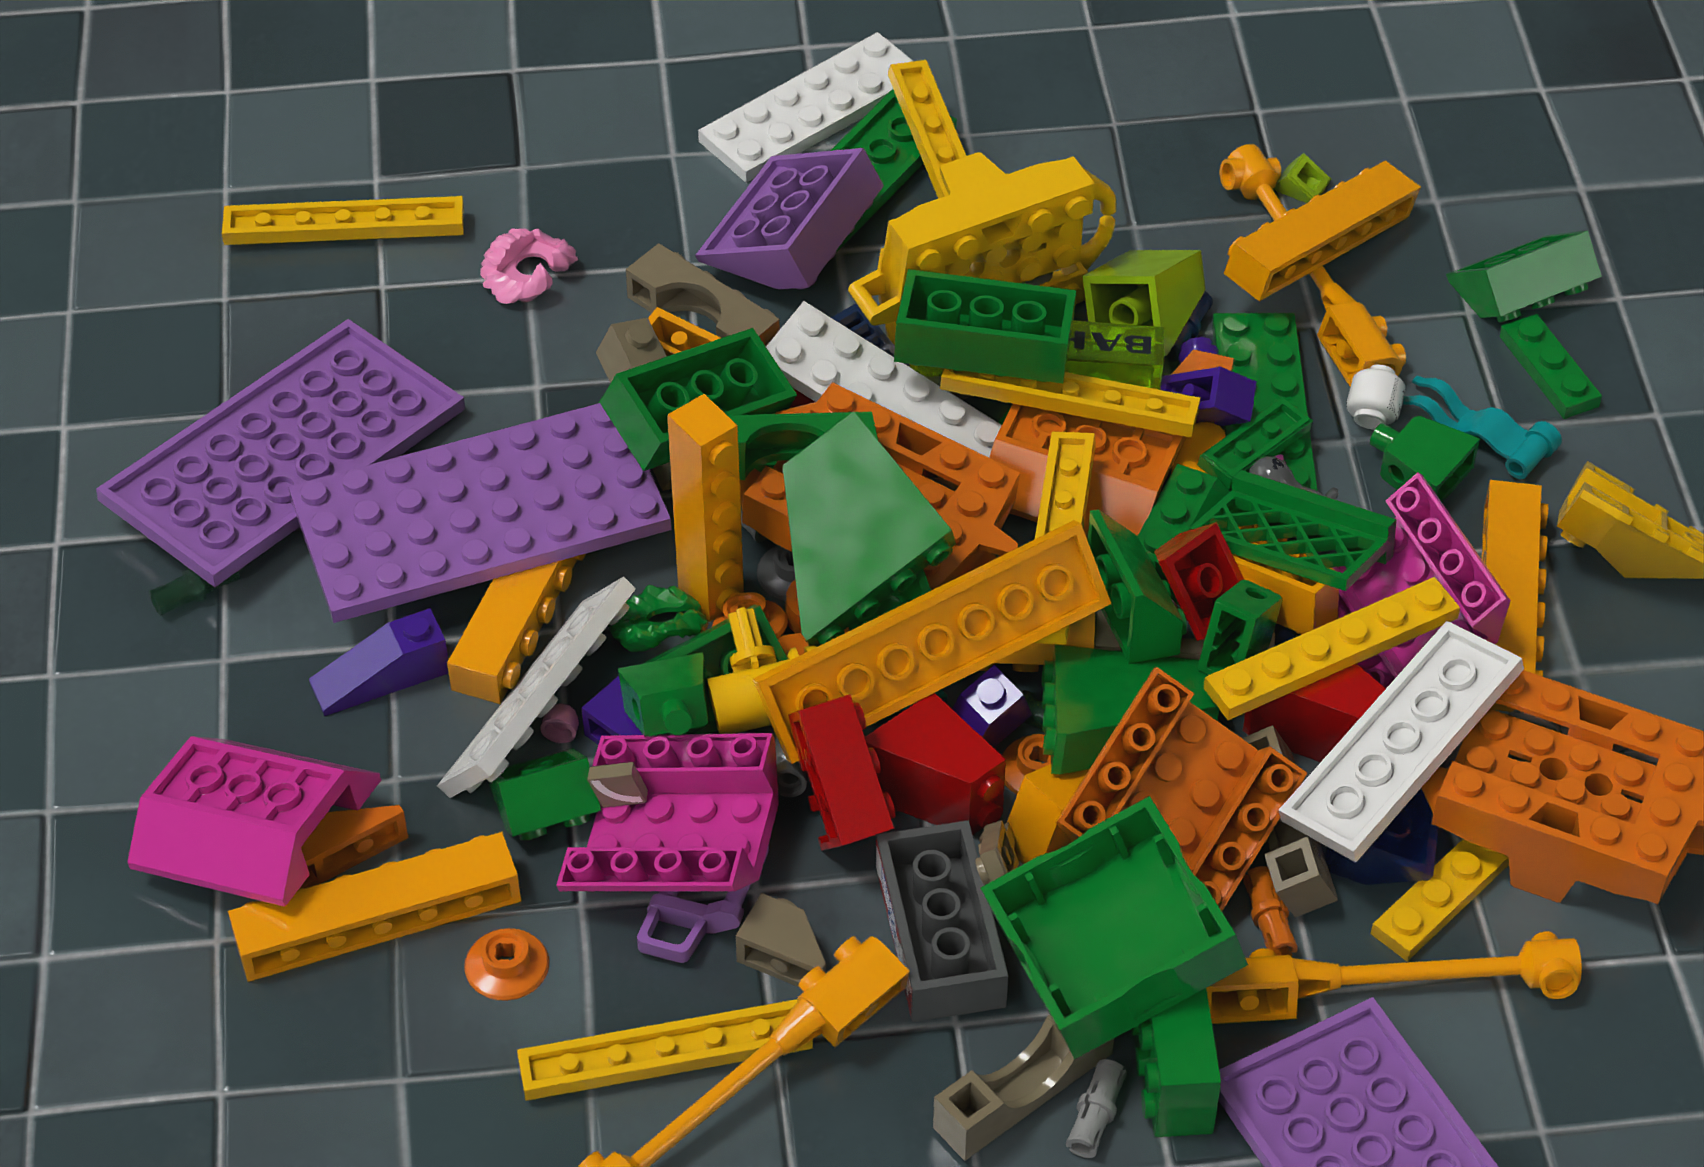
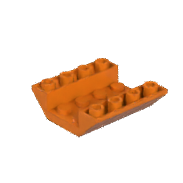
M1012 404L994 440L989 458L1020 472L1016 501L1009 514L1034 522L1038 521L1052 432L1095 433L1096 447L1083 528L1086 538L1088 539L1090 511L1097 509L1138 536L1158 499L1186 437Z
M1155 667L1055 823L1073 842L1089 828L1150 796L1179 842L1190 870L1205 884L1220 910L1223 911L1280 819L1278 810L1297 790L1308 773L1272 747L1260 750L1253 747L1192 704L1190 700L1195 694L1158 667Z

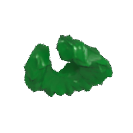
M649 584L644 588L642 594L638 596L633 595L631 599L626 601L630 606L626 614L614 625H608L612 637L630 652H643L658 646L669 637L679 636L682 639L686 636L694 637L707 630L709 622L706 616L701 613L702 610L699 602L676 586H670L666 589ZM679 612L672 620L665 622L648 621L653 616L661 613Z

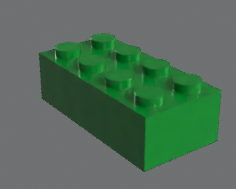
M908 269L896 321L894 362L1063 384L1073 327L1076 290Z
M750 328L617 373L602 397L600 404L642 470L646 471L670 462L667 415L702 394H705L726 415L773 414L788 409L796 398L797 393L754 328Z
M1205 988L1131 1029L1132 1035H1139L1140 1047H1136L1138 1076H1145L1146 1089H1142L1141 1092L1144 1119L1152 1118L1154 1137L1213 1134L1221 1078L1207 989Z

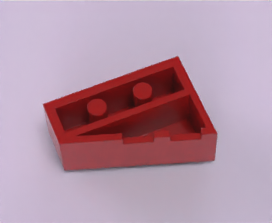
M851 694L789 714L788 717L801 770H807L814 795L808 797L810 808L813 812L820 810L826 835L818 837L821 851L843 846L894 829L891 820L895 818L894 804L889 793L886 791L882 792L877 774L881 773L879 758L874 748H868L862 731L866 729L865 715L858 702L853 703Z

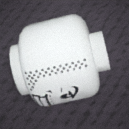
M1377 364L1372 365L1370 369L1360 370L1352 379L1347 399V410L1354 417L1355 423L1367 429L1375 430L1380 423L1385 425L1392 424L1398 420L1406 389L1405 384L1400 377L1395 375V371L1385 365Z

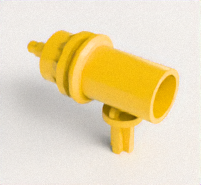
M745 607L736 609V612L728 614L737 650L729 659L733 673L706 679L719 734H736L772 725L753 678L799 656L796 647L791 648L787 654V660L776 662L774 648L763 645L754 608L745 609ZM806 646L804 647V652L806 653L816 648L817 646Z

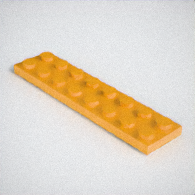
M1073 520L753 678V681L786 760L793 764L799 761L788 717L789 714L851 694L853 703L858 702L864 712L867 727L1112 603L1081 523Z

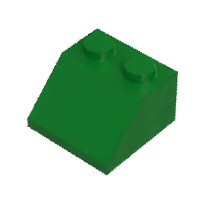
M569 748L507 766L494 781H488L506 831L512 837L519 835L520 840H529L545 835L547 833V826L563 822L565 827H573L589 822L591 820L590 814L601 811V807L587 780L590 767L588 758L574 748Z

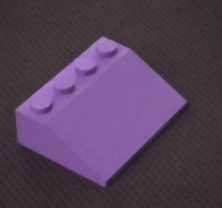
M864 148L771 156L695 256L698 262L775 289L797 288L801 290L809 288L816 282L817 276L827 262L835 256L836 250L847 235L854 230L855 224L863 213L873 204L874 198L884 185Z

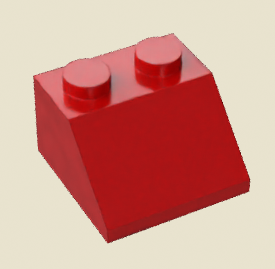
M1217 522L1179 533L1154 551L1197 641L1206 637L1215 601L1239 581L1244 580Z

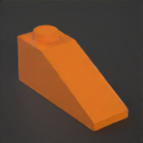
M400 805L364 808L358 811L327 812L301 846L310 875L300 888L319 885L408 839L405 815Z

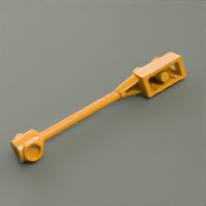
M1246 144L1235 149L1227 159L1222 161L1220 165V180L1226 190L1239 189L1246 199H1260L1274 221L1284 216L1287 212L1273 191L1281 176V165L1277 158H1266L1257 145ZM1324 266L1309 273L1320 290V296L1326 310L1317 337L1349 386L1351 387L1352 379L1357 372L1363 369H1370L1372 365L1388 366L1395 371V375L1399 376L1406 362L1405 349L1400 343L1390 344L1386 339L1387 323L1384 317L1380 315L1371 316L1362 303L1357 302L1343 288L1333 282Z
M1549 931L1540 932L1530 941H1525L1518 956L1339 966V964L1292 958L1291 955L1276 956L1275 952L1271 949L1260 948L1252 952L1249 957H1245L1248 963L1246 967L1206 989L1212 1024L1285 1020L1297 1018L1298 999L1341 988V985L1520 975L1530 989L1541 988L1546 997L1563 999L1572 995L1577 990L1581 982L1582 962L1579 945L1575 938L1558 939L1554 933Z
M852 936L834 953V957L839 963L825 973L820 966H816L801 979L798 986L803 993L798 996V1002L770 1035L768 1042L631 1157L614 1151L604 1158L599 1151H595L584 1159L578 1167H650L781 1055L785 1056L820 1034L834 1048L837 1047L906 988L910 971L879 939L870 936L861 943L855 936Z

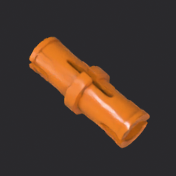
M1265 866L1252 868L1247 871L1248 875L1245 874L1242 880L1253 907L1251 910L1253 923L1260 928L1266 948L1274 951L1276 956H1293L1292 952L1296 953L1298 946L1288 924L1289 909L1275 892L1269 868Z

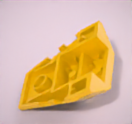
M1588 461L1585 463L1559 510L1557 527L1563 530L1560 535L1564 539L1581 548L1585 544L1592 546L1624 578L1704 579V533L1693 526L1688 528L1667 516L1668 510L1659 504L1653 506L1633 494L1635 489Z

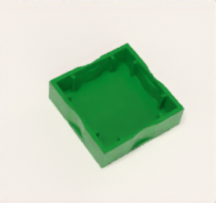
M1150 796L1089 828L1070 844L1053 852L1040 855L980 888L998 924L1074 1059L1248 965L1235 932L1205 884L1190 870L1179 842Z

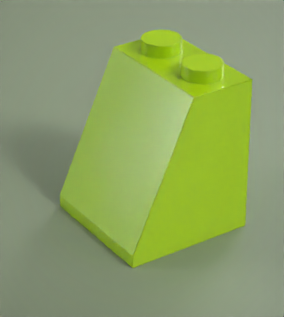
M1129 250L1083 275L1092 354L1114 356L1168 355L1206 290L1201 250ZM1091 332L1102 333L1105 340H1114L1118 334L1122 335L1112 351H1102ZM1130 335L1150 336L1151 354L1129 352L1126 349L1127 343L1124 341V338ZM1143 339L1132 340L1135 343H1143ZM1106 342V343L1108 344V346L1110 347V345L1112 344V342ZM1143 346L1132 347L1134 350H1143Z

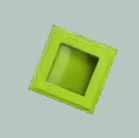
M1303 153L1286 167L1277 181L1274 190L1308 203L1314 196L1321 195L1332 179Z

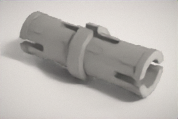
M1103 1059L1097 1062L1091 1084L1087 1092L1079 1098L1077 1103V1119L1066 1141V1146L1071 1147L1070 1151L1077 1156L1084 1158L1094 1157L1104 1129L1108 1123L1114 1120L1117 1111L1115 1106L1116 1098L1127 1076V1071L1123 1070V1066L1116 1061Z

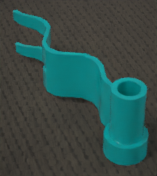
M1417 375L1412 380V383L1437 391L1443 397L1452 416L1458 422L1449 418L1440 405L1429 397L1415 395L1404 396L1402 404L1421 407L1430 415L1433 421L1467 434L1478 436L1486 441L1496 453L1508 459L1505 462L1506 470L1517 479L1526 478L1543 458L1550 457L1562 444L1561 434L1552 424L1538 421L1529 430H1526L1501 409L1489 407L1479 411L1470 410L1461 402L1449 384L1437 378H1423Z

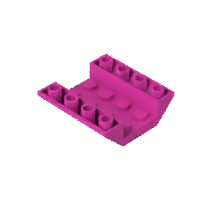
M1417 472L1386 500V503L1396 516L1394 519H1397L1393 558L1386 564L1375 562L1346 591L1339 589L1337 619L1435 577L1460 606L1458 619L1450 623L1496 644L1508 611L1510 599L1424 476ZM1341 566L1338 568L1332 567L1334 570L1343 573L1346 570L1345 566ZM1441 626L1361 661L1357 665L1387 688Z
M773 733L656 735L651 737L644 735L601 736L592 767L633 762L648 789L646 803L605 808H602L600 804L601 811H598L587 847L567 848L556 884L559 891H737L760 879L779 805L776 747Z
M190 736L140 797L127 863L132 870L285 907L310 875L301 850L303 843L333 805L358 811L380 783V773L227 739Z

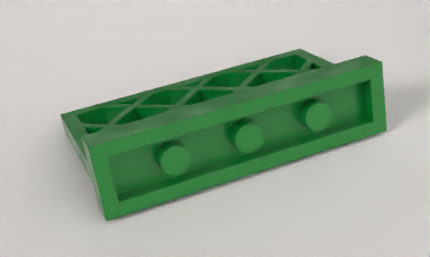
M1240 470L1232 477V490L1189 527V530L1217 522L1220 529L1228 528L1229 530L1222 531V534L1232 554L1346 591L1375 562L1386 564L1393 558L1397 519ZM1258 525L1259 528L1239 529V526ZM1292 537L1297 538V540L1286 542H1279L1277 540ZM1266 540L1268 544L1255 545L1249 542ZM1336 550L1337 552L1334 554L1318 555L1317 553L1320 551ZM1305 553L1307 557L1295 558L1289 555ZM1332 567H1346L1343 573L1329 569Z

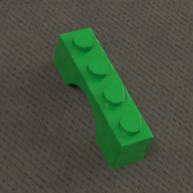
M852 412L727 415L738 425L740 480H745L748 474L760 465L774 461L790 460ZM855 412L878 440L872 412Z

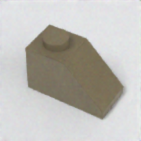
M761 893L736 934L737 962L799 987L798 984L801 979L816 966H820L826 973L825 960L804 910L798 908L787 899H776Z

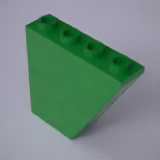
M854 411L782 465L801 632L808 646L815 645L818 647L844 634V630L855 621L859 620L862 622L873 616L879 610L881 601L893 592L899 594L907 590L916 581V575L928 565L937 566L950 556L953 551L952 547L956 545L952 529Z
M1055 644L1053 660H1044L1041 684L1044 687L1042 709H1044L1042 731L1045 732L1043 755H1051V774L1061 775L1090 769L1155 667H1158L1195 694L1190 702L1217 721L1219 708L1204 690V680L1208 674L1197 670L1199 660L1163 657L1129 664L1124 653L1120 651Z

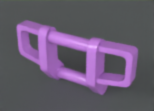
M769 847L767 848V852H766L765 859H766L767 854H768V852H769ZM750 885L737 891H728L725 900L709 903L708 905L677 898L679 891H659L658 894L652 896L647 907L648 913L637 935L638 950L644 954L679 963L687 962L705 933L714 934L739 927L744 915L742 905ZM658 920L692 929L681 944H672L651 938Z

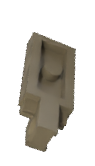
M1002 820L986 825L983 828L984 832L979 838L978 850L980 857L975 858V863L984 885L1018 868L1019 865L1014 851L1016 839L1010 824H1003Z

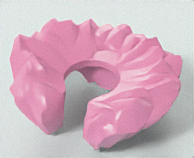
M526 228L511 229L508 233L499 235L491 243L490 248L484 254L485 259L481 263L480 275L485 279L483 287L491 289L492 294L496 296V300L499 303L510 304L518 300L530 302L545 290L551 288L553 281L541 263L536 266L532 275L520 273L517 270V265L520 261L528 257H540L546 260L553 271L560 272L568 270L570 265L578 261V257L574 247L569 246L565 239L552 238L539 229L532 231Z

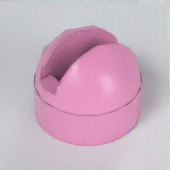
M562 703L554 705L543 717L541 724L542 734L550 741L556 743H568L574 740L579 726L575 710L570 705Z

